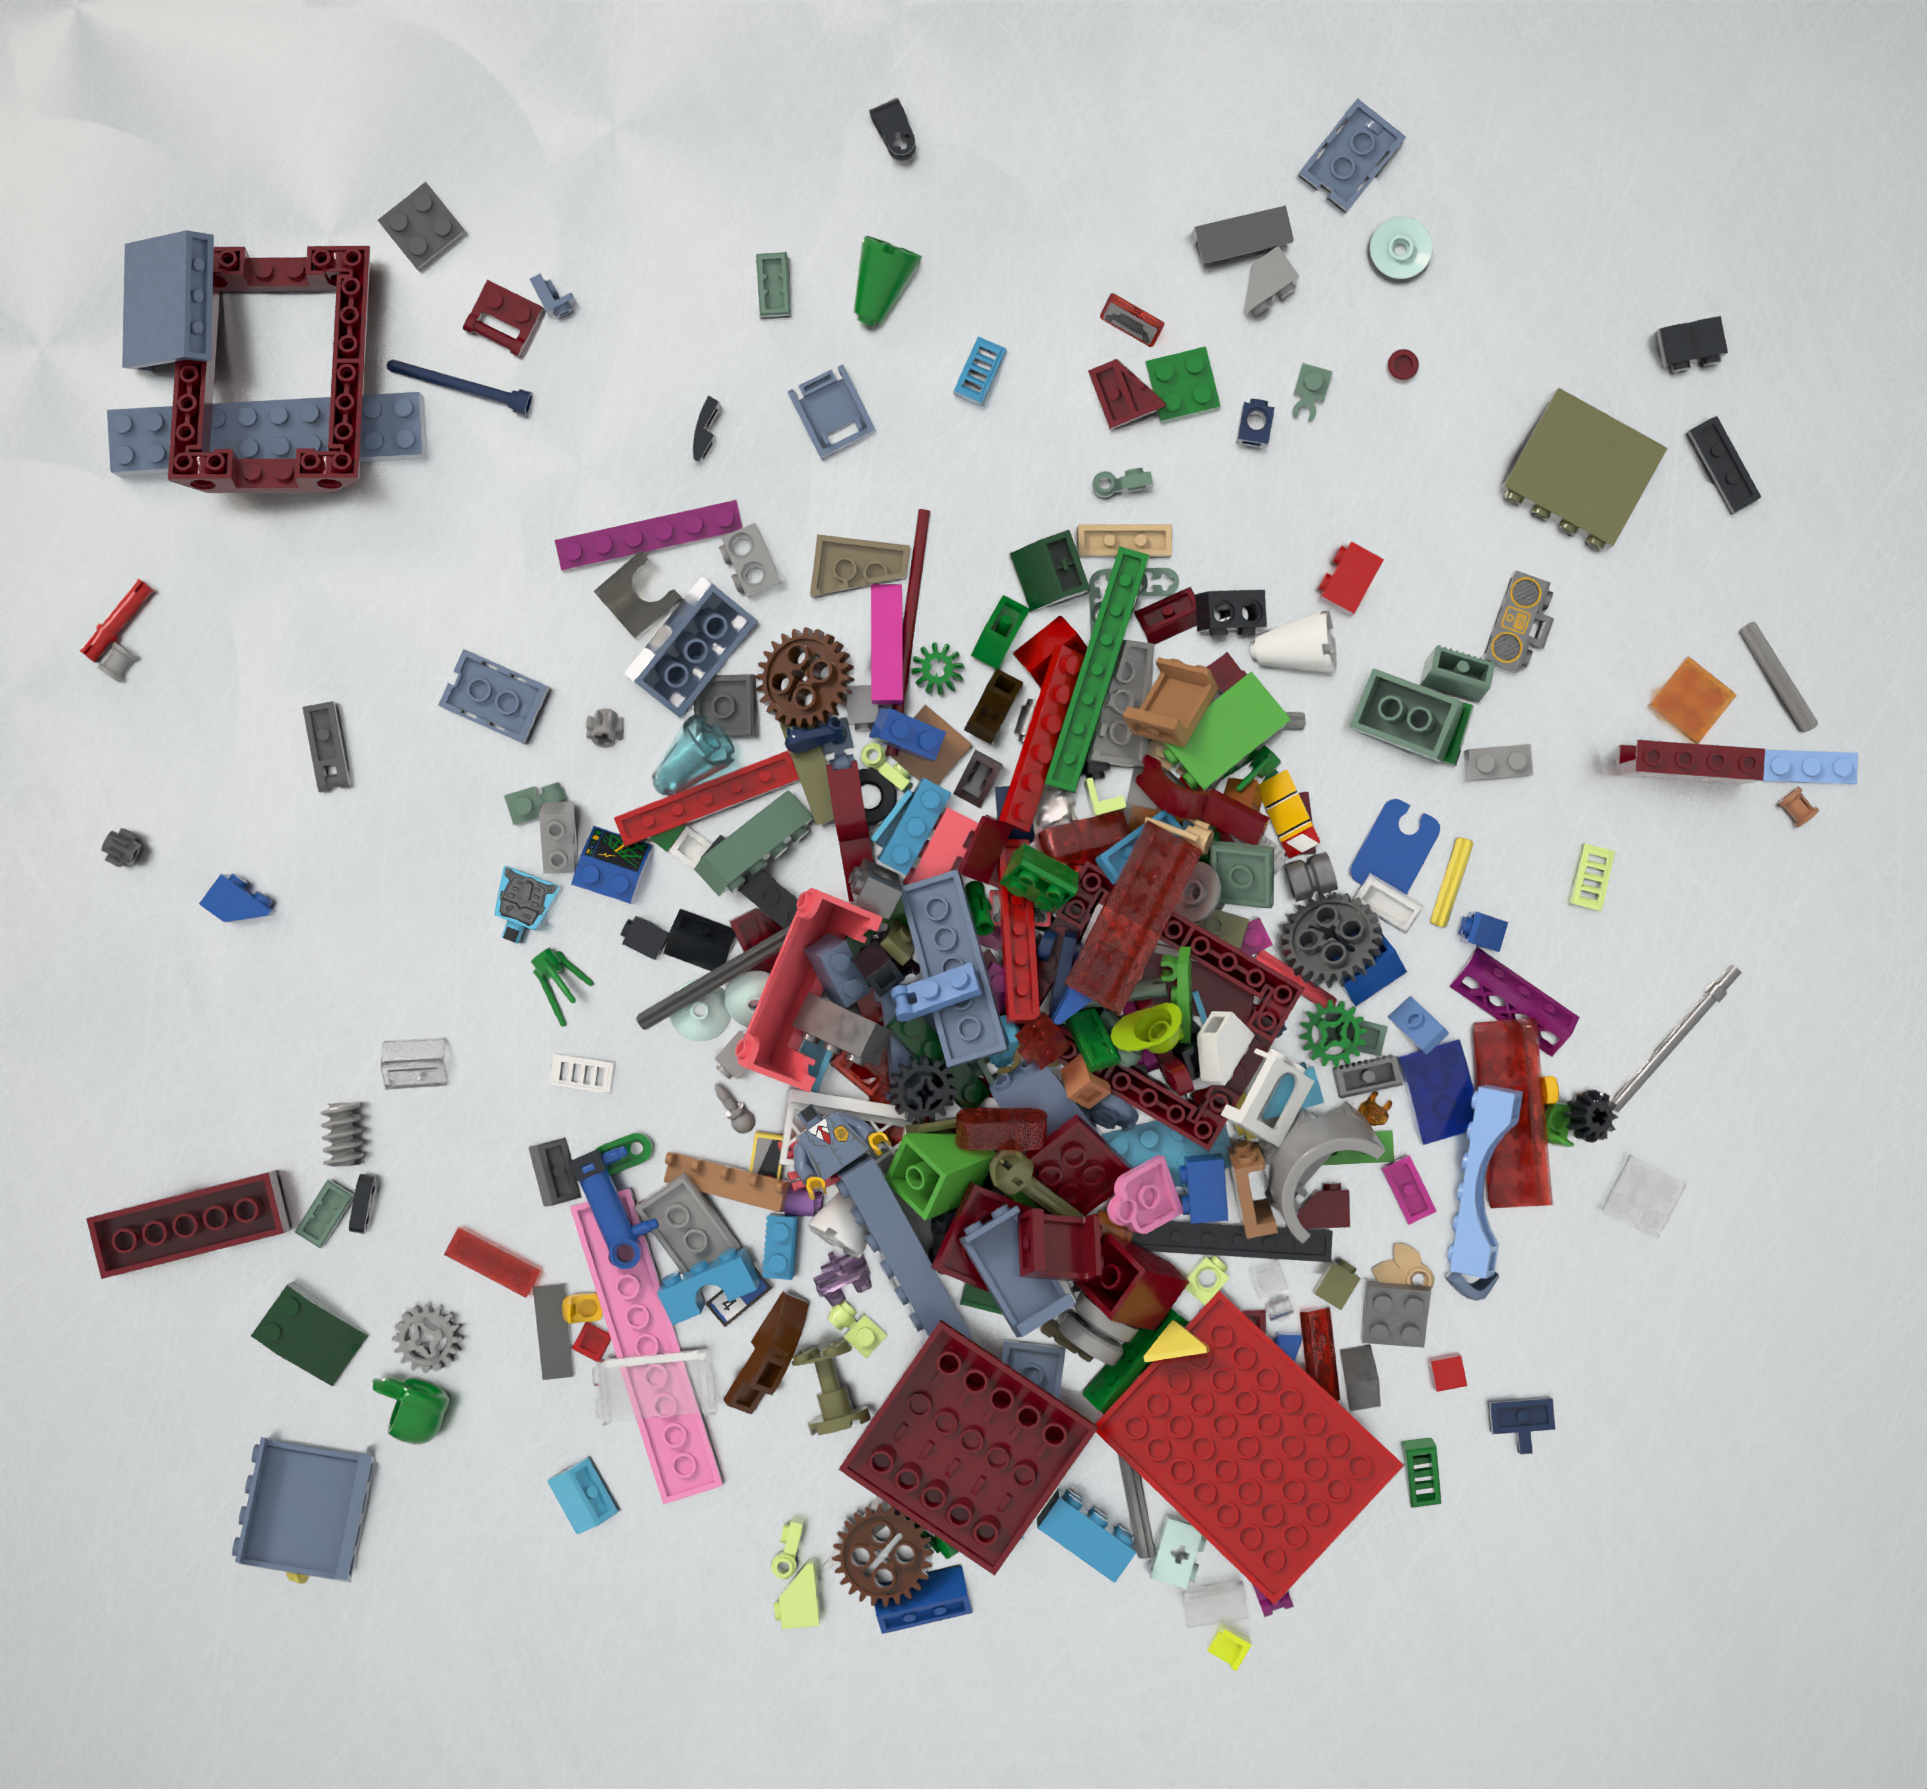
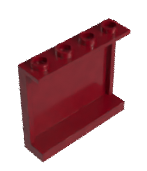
M1637 740V746L1618 745L1616 776L1735 785L1763 781L1765 749Z

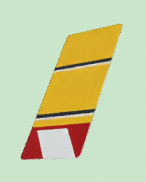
M1284 770L1259 784L1262 802L1286 851L1287 857L1291 859L1318 845L1320 839L1288 770Z

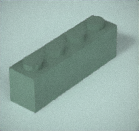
M787 790L707 852L694 870L719 897L728 889L733 893L746 881L744 877L747 874L751 873L755 876L767 865L766 859L770 856L773 859L778 858L788 848L786 844L789 841L793 840L796 843L802 839L809 831L806 826L813 816Z

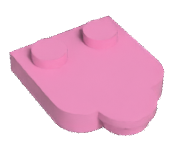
M1156 1155L1119 1176L1114 1185L1115 1196L1109 1201L1107 1208L1108 1217L1113 1224L1118 1226L1126 1225L1129 1231L1138 1234H1147L1183 1214L1182 1205L1165 1157Z

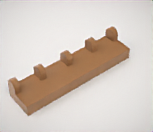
M668 1152L666 1154L665 1164L668 1165L664 1177L665 1183H669L686 1171L700 1192L776 1212H783L790 1184L789 1181L678 1152Z

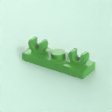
M1180 947L1178 959L1173 955L1162 956L1161 966H1169L1172 969L1162 970L1161 980L1170 982L1177 978V985H1172L1171 1003L1177 1004L1183 1014L1180 1027L1183 1030L1184 1037L1180 1040V1043H1191L1193 1031L1191 947Z

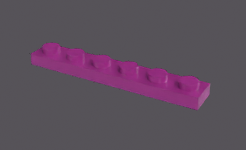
M737 500L557 539L555 540L560 568L563 572L725 536L743 528Z

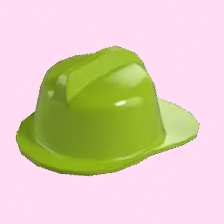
M1162 1003L1130 1013L1116 1022L1111 1032L1112 1042L1118 1049L1127 1052L1147 1049L1151 1053H1166L1173 1049L1178 1041L1184 1037L1183 1030L1180 1027L1183 1014L1174 1003Z

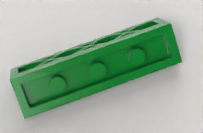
M1171 1308L1155 1331L1139 1327L1131 1342H1125L1122 1345L1123 1354L1116 1365L1107 1364L1082 1395L1096 1409L1105 1414L1133 1384L1137 1376H1140L1152 1363V1361L1145 1362L1144 1355L1170 1322L1174 1320L1186 1327L1189 1321Z

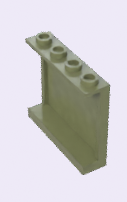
M1558 387L1553 392L1548 401L1547 408L1500 490L1506 492L1504 497L1518 505L1524 502L1533 507L1531 512L1545 520L1551 517L1560 522L1559 528L1572 535L1578 532L1587 537L1586 542L1592 547L1603 550L1604 547L1610 549L1617 541L1668 448Z

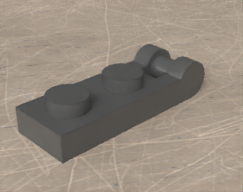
M331 701L302 707L319 793L327 792L331 787L340 786L341 789L351 787L335 702ZM335 765L337 774L327 776L325 767Z

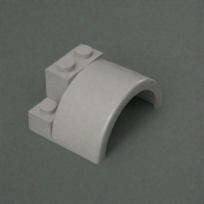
M1345 1102L1341 1108H1336L1330 1115L1317 1118L1301 1106L1280 1148L1263 1140L1260 1143V1150L1264 1161L1270 1166L1269 1186L1265 1195L1270 1205L1280 1212L1291 1233L1303 1244L1311 1234L1304 1229L1297 1218L1298 1209L1301 1205L1294 1198L1298 1194L1304 1198L1308 1195L1304 1185L1333 1152L1343 1150L1360 1151L1378 1160L1385 1152V1148L1366 1117L1348 1102Z

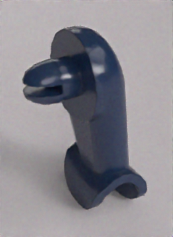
M837 717L830 718L828 725L809 730L791 726V729L788 727L786 731L788 737L785 740V747L788 751L799 754L829 742L842 744L846 740L847 730L844 726H840V720Z

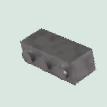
M808 992L792 1025L803 1031L801 1038L816 1045L822 1040L825 1042L823 1048L839 1056L843 1050L848 1053L846 1059L860 1066H863L865 1061L877 1066L893 1034L892 1031L810 992Z

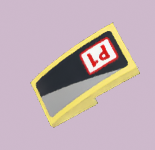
M755 1132L749 1171L780 1179L782 1165H779L781 1151H779L777 1143L782 1142L783 1135Z

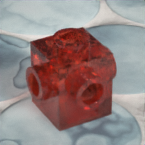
M1045 1012L1032 1022L1027 1023L1014 1035L1021 1045L1017 1049L1019 1054L1027 1064L1033 1061L1040 1070L1054 1063L1060 1055L1071 1047L1061 1030Z

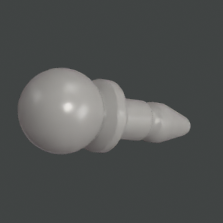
M716 1084L715 1091L717 1097L722 1101L723 1106L727 1110L725 1116L727 1119H731L732 1128L741 1134L750 1132L755 1126L753 1113L745 1109V1105L742 1102L737 1103L730 1096L727 1089Z

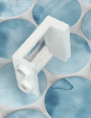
M1256 1048L1254 1053L1266 1060L1241 1109L1239 1110L1226 1104L1221 1116L1257 1138L1280 1148L1314 1080L1304 1075L1306 1069L1292 1061H1289L1288 1064L1285 1063L1287 1057L1278 1051L1270 1049L1266 1053ZM1287 1073L1294 1077L1295 1087L1272 1129L1257 1120V1117L1279 1077Z

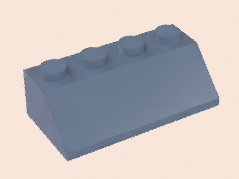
M701 577L624 674L681 718L758 620L714 584Z

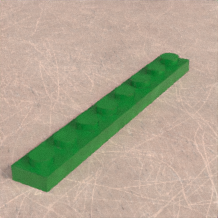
M1119 546L1045 780V785L1076 793L1150 558L1148 554Z

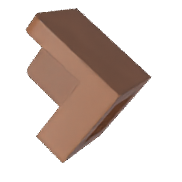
M1081 1054L1060 1070L1068 1099L1087 1109L1092 1108L1111 1093L1109 1082L1095 1076L1092 1072L1090 1073Z

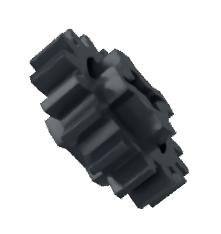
M925 1054L921 1055L918 1062L910 1056L909 1065L907 1066L899 1063L898 1066L901 1072L899 1074L891 1072L890 1074L895 1084L887 1085L889 1092L894 1093L889 1097V1101L892 1105H896L894 1109L897 1114L901 1115L905 1112L904 1117L909 1122L916 1116L919 1124H923L925 1117H929L932 1122H935V1114L937 1112L945 1116L946 1111L943 1108L945 1104L949 1106L954 1104L949 1095L957 1094V1089L950 1085L956 1079L953 1074H948L950 1069L947 1068V1065L942 1064L940 1066V1061L935 1056L928 1062ZM930 1072H934L935 1074H937L940 1077L941 1082H938V1080H932ZM924 1083L926 1084V1086H927L928 1088H923V1089H922ZM917 1090H922V1093L919 1095ZM903 1096H906L907 1099H913L914 1107L907 1104Z

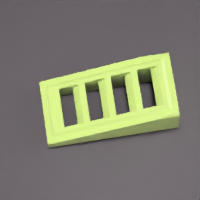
M1584 843L1568 904L1602 911L1615 851ZM1589 854L1605 858L1604 864L1588 860ZM1586 867L1602 870L1601 876L1585 872ZM1584 878L1599 882L1598 888L1583 884ZM1581 890L1596 894L1595 900L1580 896Z

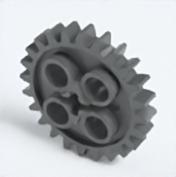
M1333 892L1331 899L1326 900L1324 894H1320V902L1316 903L1312 898H1309V907L1305 908L1302 905H1298L1300 914H1289L1292 924L1283 925L1286 934L1281 935L1284 945L1281 949L1284 956H1286L1285 960L1288 967H1292L1295 976L1301 974L1305 983L1313 977L1315 987H1318L1322 980L1326 981L1328 988L1332 987L1335 980H1338L1340 986L1343 987L1345 983L1344 978L1349 977L1351 981L1356 982L1355 973L1359 972L1366 975L1367 972L1364 966H1375L1372 956L1381 955L1378 945L1383 944L1381 936L1383 931L1380 923H1378L1377 914L1372 913L1369 904L1362 906L1359 897L1351 902L1349 893H1346L1342 899H1338L1336 892ZM1327 919H1333L1329 923H1322ZM1353 932H1359V934L1354 937H1348V935H1350ZM1309 943H1316L1312 947H1305ZM1336 956H1341L1337 961H1330Z

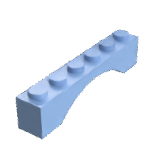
M1484 1085L1478 1087V1091H1475L1473 1094L1471 1107L1475 1109L1473 1122L1469 1123L1467 1129V1140H1470L1469 1150L1464 1154L1462 1160V1170L1465 1171L1464 1182L1460 1183L1457 1192L1460 1208L1459 1213L1455 1214L1452 1224V1230L1456 1232L1454 1244L1452 1243L1449 1247L1447 1257L1448 1262H1451L1450 1271L1485 1279L1493 1276L1495 1273L1499 1244L1491 1230L1486 1215L1484 1203L1485 1175L1496 1146L1505 1134L1519 1121L1523 1091Z

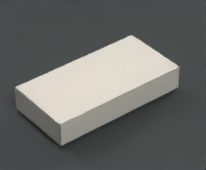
M1371 873L1354 897V899L1357 897L1361 899L1362 906L1369 904L1372 913H1376L1378 917L1407 933L1423 909L1421 903Z

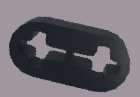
M359 1175L350 1215L349 1232L366 1234L376 1189V1176Z

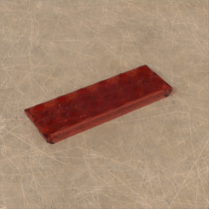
M1147 820L1064 985L1113 1012L1121 1014L1202 854V850Z
M1537 1018L1475 1022L1473 1033L1478 1087L1492 1085L1523 1091L1519 1121L1505 1134L1496 1146L1488 1164L1486 1179L1489 1205L1491 1209L1553 1205Z

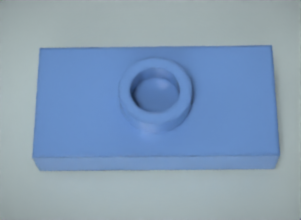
M1411 996L1388 1016L1392 1023L1426 1055L1449 1035V1032Z

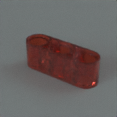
M1114 811L1050 827L1039 832L1037 836L1042 852L1064 864L1103 854L1129 835L1130 831L1124 812Z
M965 1108L959 1110L956 1114L955 1144L964 1150H1038L1046 1145L1048 1115L1045 1111L1038 1108Z

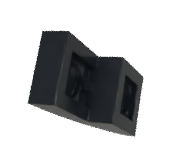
M709 395L699 414L694 433L693 459L699 465H702L716 440L715 435L707 430L721 407L720 402Z

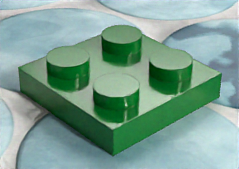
M1206 346L1145 361L1151 389L1167 405V407L1157 411L1160 423L1221 407Z

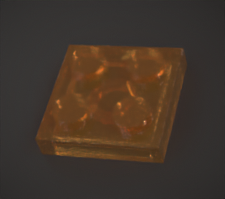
M1687 656L1648 706L1695 744H1699L1737 694Z

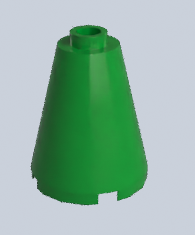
M864 236L861 244L853 310L854 313L859 315L857 320L871 326H875L876 321L883 323L918 268L922 256L905 248L891 245L889 242Z

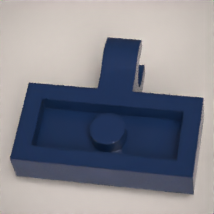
M1551 1397L1489 1402L1492 1434L1517 1433V1453H1520V1455L1533 1454L1531 1431L1555 1430L1553 1398Z

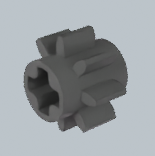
M121 828L119 833L112 830L107 835L101 851L108 854L105 861L116 867H122L123 863L131 865L141 848V844L135 842L137 834L125 828Z

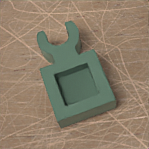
M1302 363L1293 393L1294 395L1301 396V400L1293 407L1292 417L1296 418L1299 409L1305 407L1310 412L1308 421L1312 422L1317 412L1314 401L1324 402L1333 371Z

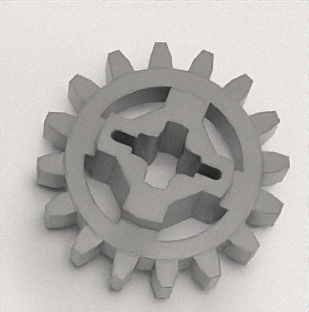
M430 1304L424 1306L423 1312L415 1306L412 1308V1317L404 1313L401 1317L405 1323H397L394 1326L396 1330L400 1331V1334L392 1337V1341L399 1342L400 1345L394 1349V1353L402 1352L404 1356L400 1362L403 1364L408 1360L411 1361L412 1371L419 1365L422 1366L423 1373L429 1371L430 1365L436 1371H439L441 1369L440 1361L448 1365L452 1361L448 1354H457L459 1351L457 1347L453 1346V1343L461 1340L460 1336L453 1333L459 1328V1324L450 1325L449 1321L453 1315L450 1313L443 1317L441 1315L442 1307L440 1306L434 1312H431ZM426 1318L433 1319L442 1326L436 1327L431 1325ZM413 1323L414 1334L412 1338L407 1340V1331ZM424 1332L426 1335L432 1334L433 1340L429 1342V1345L427 1342L422 1343L420 1341V1337L424 1335ZM447 1337L445 1349L440 1354L439 1343L441 1339ZM416 1350L423 1353L426 1359L416 1356L412 1351Z

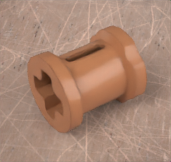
M1799 786L1778 802L1794 818V825L1797 828L1808 822L1819 812V809L1812 807L1801 793L1802 789Z

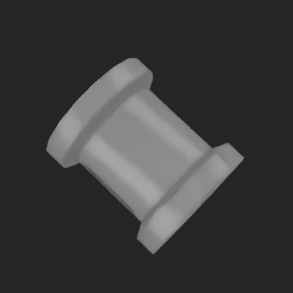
M114 642L112 645L114 649L103 664L100 663L97 668L121 683L123 681L122 675L130 663L138 659V656L119 643Z

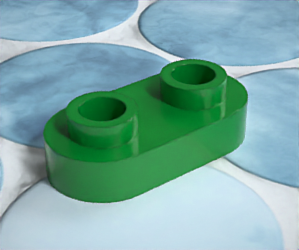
M632 1133L597 1147L596 1149L601 1148L603 1153L623 1146L627 1148V1156L608 1165L610 1175L648 1160L653 1150L649 1137L643 1133ZM639 1142L643 1146L640 1154L632 1151L633 1143Z

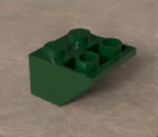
M1070 530L1040 539L1010 553L1030 612L1087 593L1090 590Z

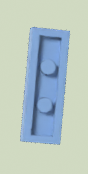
M1765 750L1763 781L1857 784L1858 753Z

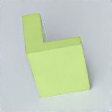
M1088 778L1083 783L1093 819L1122 812L1126 808L1123 795L1099 802L1093 778Z

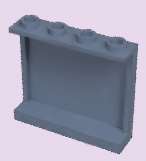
M185 230L125 244L122 368L150 372L154 365L183 360L211 361L214 235Z
M261 1437L260 1444H255L252 1452L251 1461L255 1463L253 1475H248L245 1493L249 1494L247 1506H242L239 1514V1525L243 1526L240 1538L236 1537L233 1543L232 1556H236L235 1562L241 1565L351 1583L375 1458L367 1454L360 1453L356 1455L272 1441Z

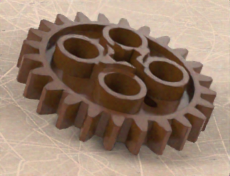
M804 627L803 633L797 629H792V638L782 633V643L779 644L772 641L771 644L774 651L772 653L768 651L763 652L768 658L767 663H758V666L764 669V673L756 675L757 679L763 681V684L758 686L756 691L766 694L760 699V703L769 705L766 712L771 715L776 714L775 720L781 723L785 721L787 726L791 727L797 724V727L806 729L808 723L809 726L817 728L818 719L828 723L829 712L836 716L839 715L836 708L837 704L847 705L842 698L843 694H852V691L846 688V683H851L855 680L847 676V672L854 669V666L844 663L850 657V654L844 651L840 652L844 645L838 641L834 642L835 637L828 633L824 636V632L816 629L814 633L808 627ZM805 651L804 660L798 664V655ZM828 666V676L822 679V670ZM804 675L808 677L806 681L803 680ZM788 677V686L782 690V681ZM812 693L813 699L811 703L805 706L806 696Z
M878 1504L877 1513H873L869 1506L865 1507V1517L859 1512H855V1524L849 1520L844 1522L849 1531L837 1532V1535L843 1539V1542L833 1544V1547L840 1550L841 1553L833 1556L832 1560L841 1562V1566L834 1572L845 1574V1577L840 1582L841 1585L851 1583L849 1595L858 1590L861 1592L859 1596L860 1602L866 1596H870L871 1606H874L878 1598H880L884 1607H887L889 1599L892 1597L897 1605L901 1603V1594L911 1599L913 1597L910 1590L911 1587L919 1591L922 1589L918 1579L928 1580L929 1575L923 1571V1568L933 1567V1563L925 1559L926 1556L932 1555L934 1550L925 1549V1545L932 1540L931 1537L922 1538L921 1533L925 1528L922 1526L916 1528L914 1526L915 1521L912 1519L907 1520L906 1515L903 1513L895 1514L896 1509L892 1506L888 1512H884L882 1504ZM882 1524L889 1528L890 1537L887 1541H879L875 1538L873 1531L876 1525ZM898 1533H901L902 1539L888 1554L890 1562L883 1560L870 1576L865 1577L864 1572L879 1555L876 1549L884 1550ZM903 1545L909 1546L914 1553L913 1559L910 1562L899 1560L897 1557L898 1547ZM863 1548L869 1553V1562L867 1564L859 1565L854 1561L853 1552L855 1549ZM881 1569H887L893 1576V1582L888 1586L879 1584L876 1579V1574Z

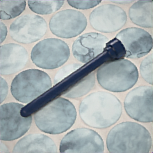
M391 359L387 362V369L391 372L507 404L508 408L513 409V413L527 416L531 407L533 393L530 391L519 389L518 391L513 390L510 393Z

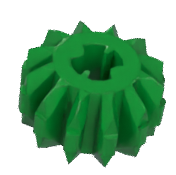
M933 642V653L929 654L924 646L920 648L921 653L926 657L924 660L917 656L913 657V662L922 665V668L911 669L912 675L923 674L915 683L917 686H921L928 681L929 683L925 689V692L928 694L931 693L933 685H937L938 695H943V684H946L948 689L953 691L955 687L950 679L962 680V676L954 673L953 670L963 669L964 664H952L960 654L956 651L948 657L949 644L943 646L941 653L938 652L937 642ZM938 661V664H940L941 661L946 665L943 668V676L938 677L937 673L935 676L930 674L932 662Z

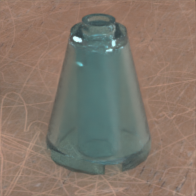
M696 714L690 716L684 722L652 774L653 786L658 793L671 796L684 791L727 768L734 762L735 758L731 757L735 752L734 746L729 736L719 725L715 724L712 727L705 722L708 719L707 717Z

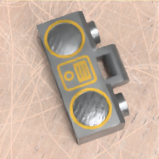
M1519 571L1511 573L1482 656L1483 661L1486 659L1489 662L1494 661L1495 666L1518 673L1521 667L1527 668L1533 651L1528 649L1529 644L1540 648L1545 647L1554 618L1540 612L1542 608L1547 610L1551 602L1553 592L1549 591L1550 582ZM1535 619L1540 621L1535 637L1529 636Z

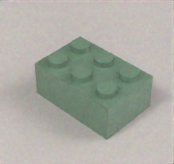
M1373 668L1350 727L1363 734L1442 763L1465 704L1453 697Z

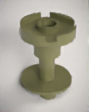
M847 1340L829 1344L830 1347H826L820 1352L818 1347H812L802 1350L800 1354L793 1356L792 1366L815 1364L822 1391L816 1394L822 1416L812 1419L807 1423L811 1436L817 1432L818 1435H824L851 1428L852 1421L859 1419L860 1424L871 1420L868 1406L852 1408L847 1387H840L832 1357L842 1355L853 1349L852 1346L848 1345Z

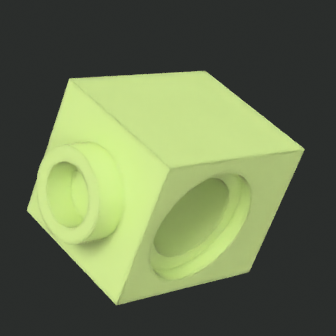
M1204 1255L1185 1276L1190 1281L1185 1289L1203 1305H1206L1229 1280L1230 1277L1225 1273L1228 1267L1215 1255L1211 1259ZM1204 1270L1215 1272V1281L1209 1286L1201 1285L1198 1281L1199 1274Z

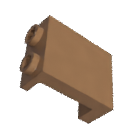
M1158 657L1155 663L1160 670V675L1139 709L1128 706L1122 717L1135 735L1185 747L1219 687L1212 676V672L1205 666H1192L1184 664L1178 659L1172 658L1168 660Z
M1244 1140L1235 1143L1232 1147H1227L1239 1217L1247 1239L1278 1233L1276 1220L1268 1199L1257 1201L1252 1199L1248 1174L1266 1169L1258 1142Z

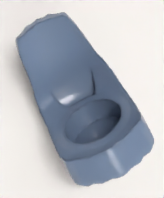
M1452 1271L1447 1273L1445 1278L1459 1294L1468 1299L1479 1301L1488 1296L1499 1279V1274L1495 1272L1493 1276L1486 1279L1480 1278L1474 1283H1468L1462 1275Z

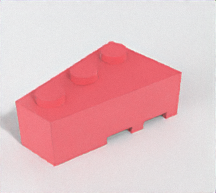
M947 807L945 813L941 812L932 828L935 832L931 840L925 841L918 854L921 860L917 868L911 867L902 883L908 885L959 869L979 823Z

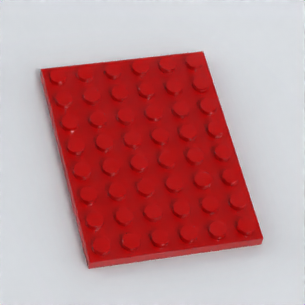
M1218 1291L1185 1327V1329L1209 1346L1210 1352L1153 1361L1095 1423L1099 1426L1096 1433L1275 1605L1405 1465L1221 1291Z

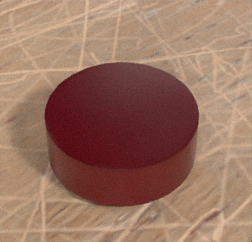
M1407 349L1395 351L1387 361L1388 374L1394 380L1400 382L1413 378L1419 368L1417 356Z

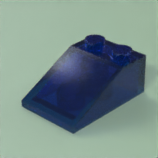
M1453 1038L1440 1042L1427 1055L1421 1049L1396 1055L1422 1145L1466 1133L1469 1123L1473 1122L1475 1109L1471 1107L1474 1088L1460 1039Z

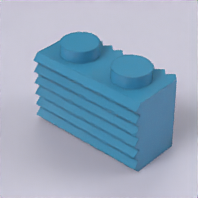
M770 1213L765 1218L767 1220L765 1224L767 1227L765 1232L767 1234L764 1236L766 1240L764 1242L765 1247L763 1250L765 1253L763 1254L764 1260L762 1261L764 1265L761 1275L763 1278L792 1280L794 1277L798 1216Z

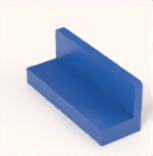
M962 1566L927 1573L929 1575L928 1580L918 1579L922 1589L919 1591L911 1587L910 1590L913 1597L908 1599L904 1594H901V1603L899 1605L896 1604L892 1597L889 1599L888 1606L884 1607L882 1599L878 1598L874 1606L881 1633L885 1634L973 1613ZM893 1581L887 1582V1583H883V1584H881V1585H883V1586H888V1585H890Z

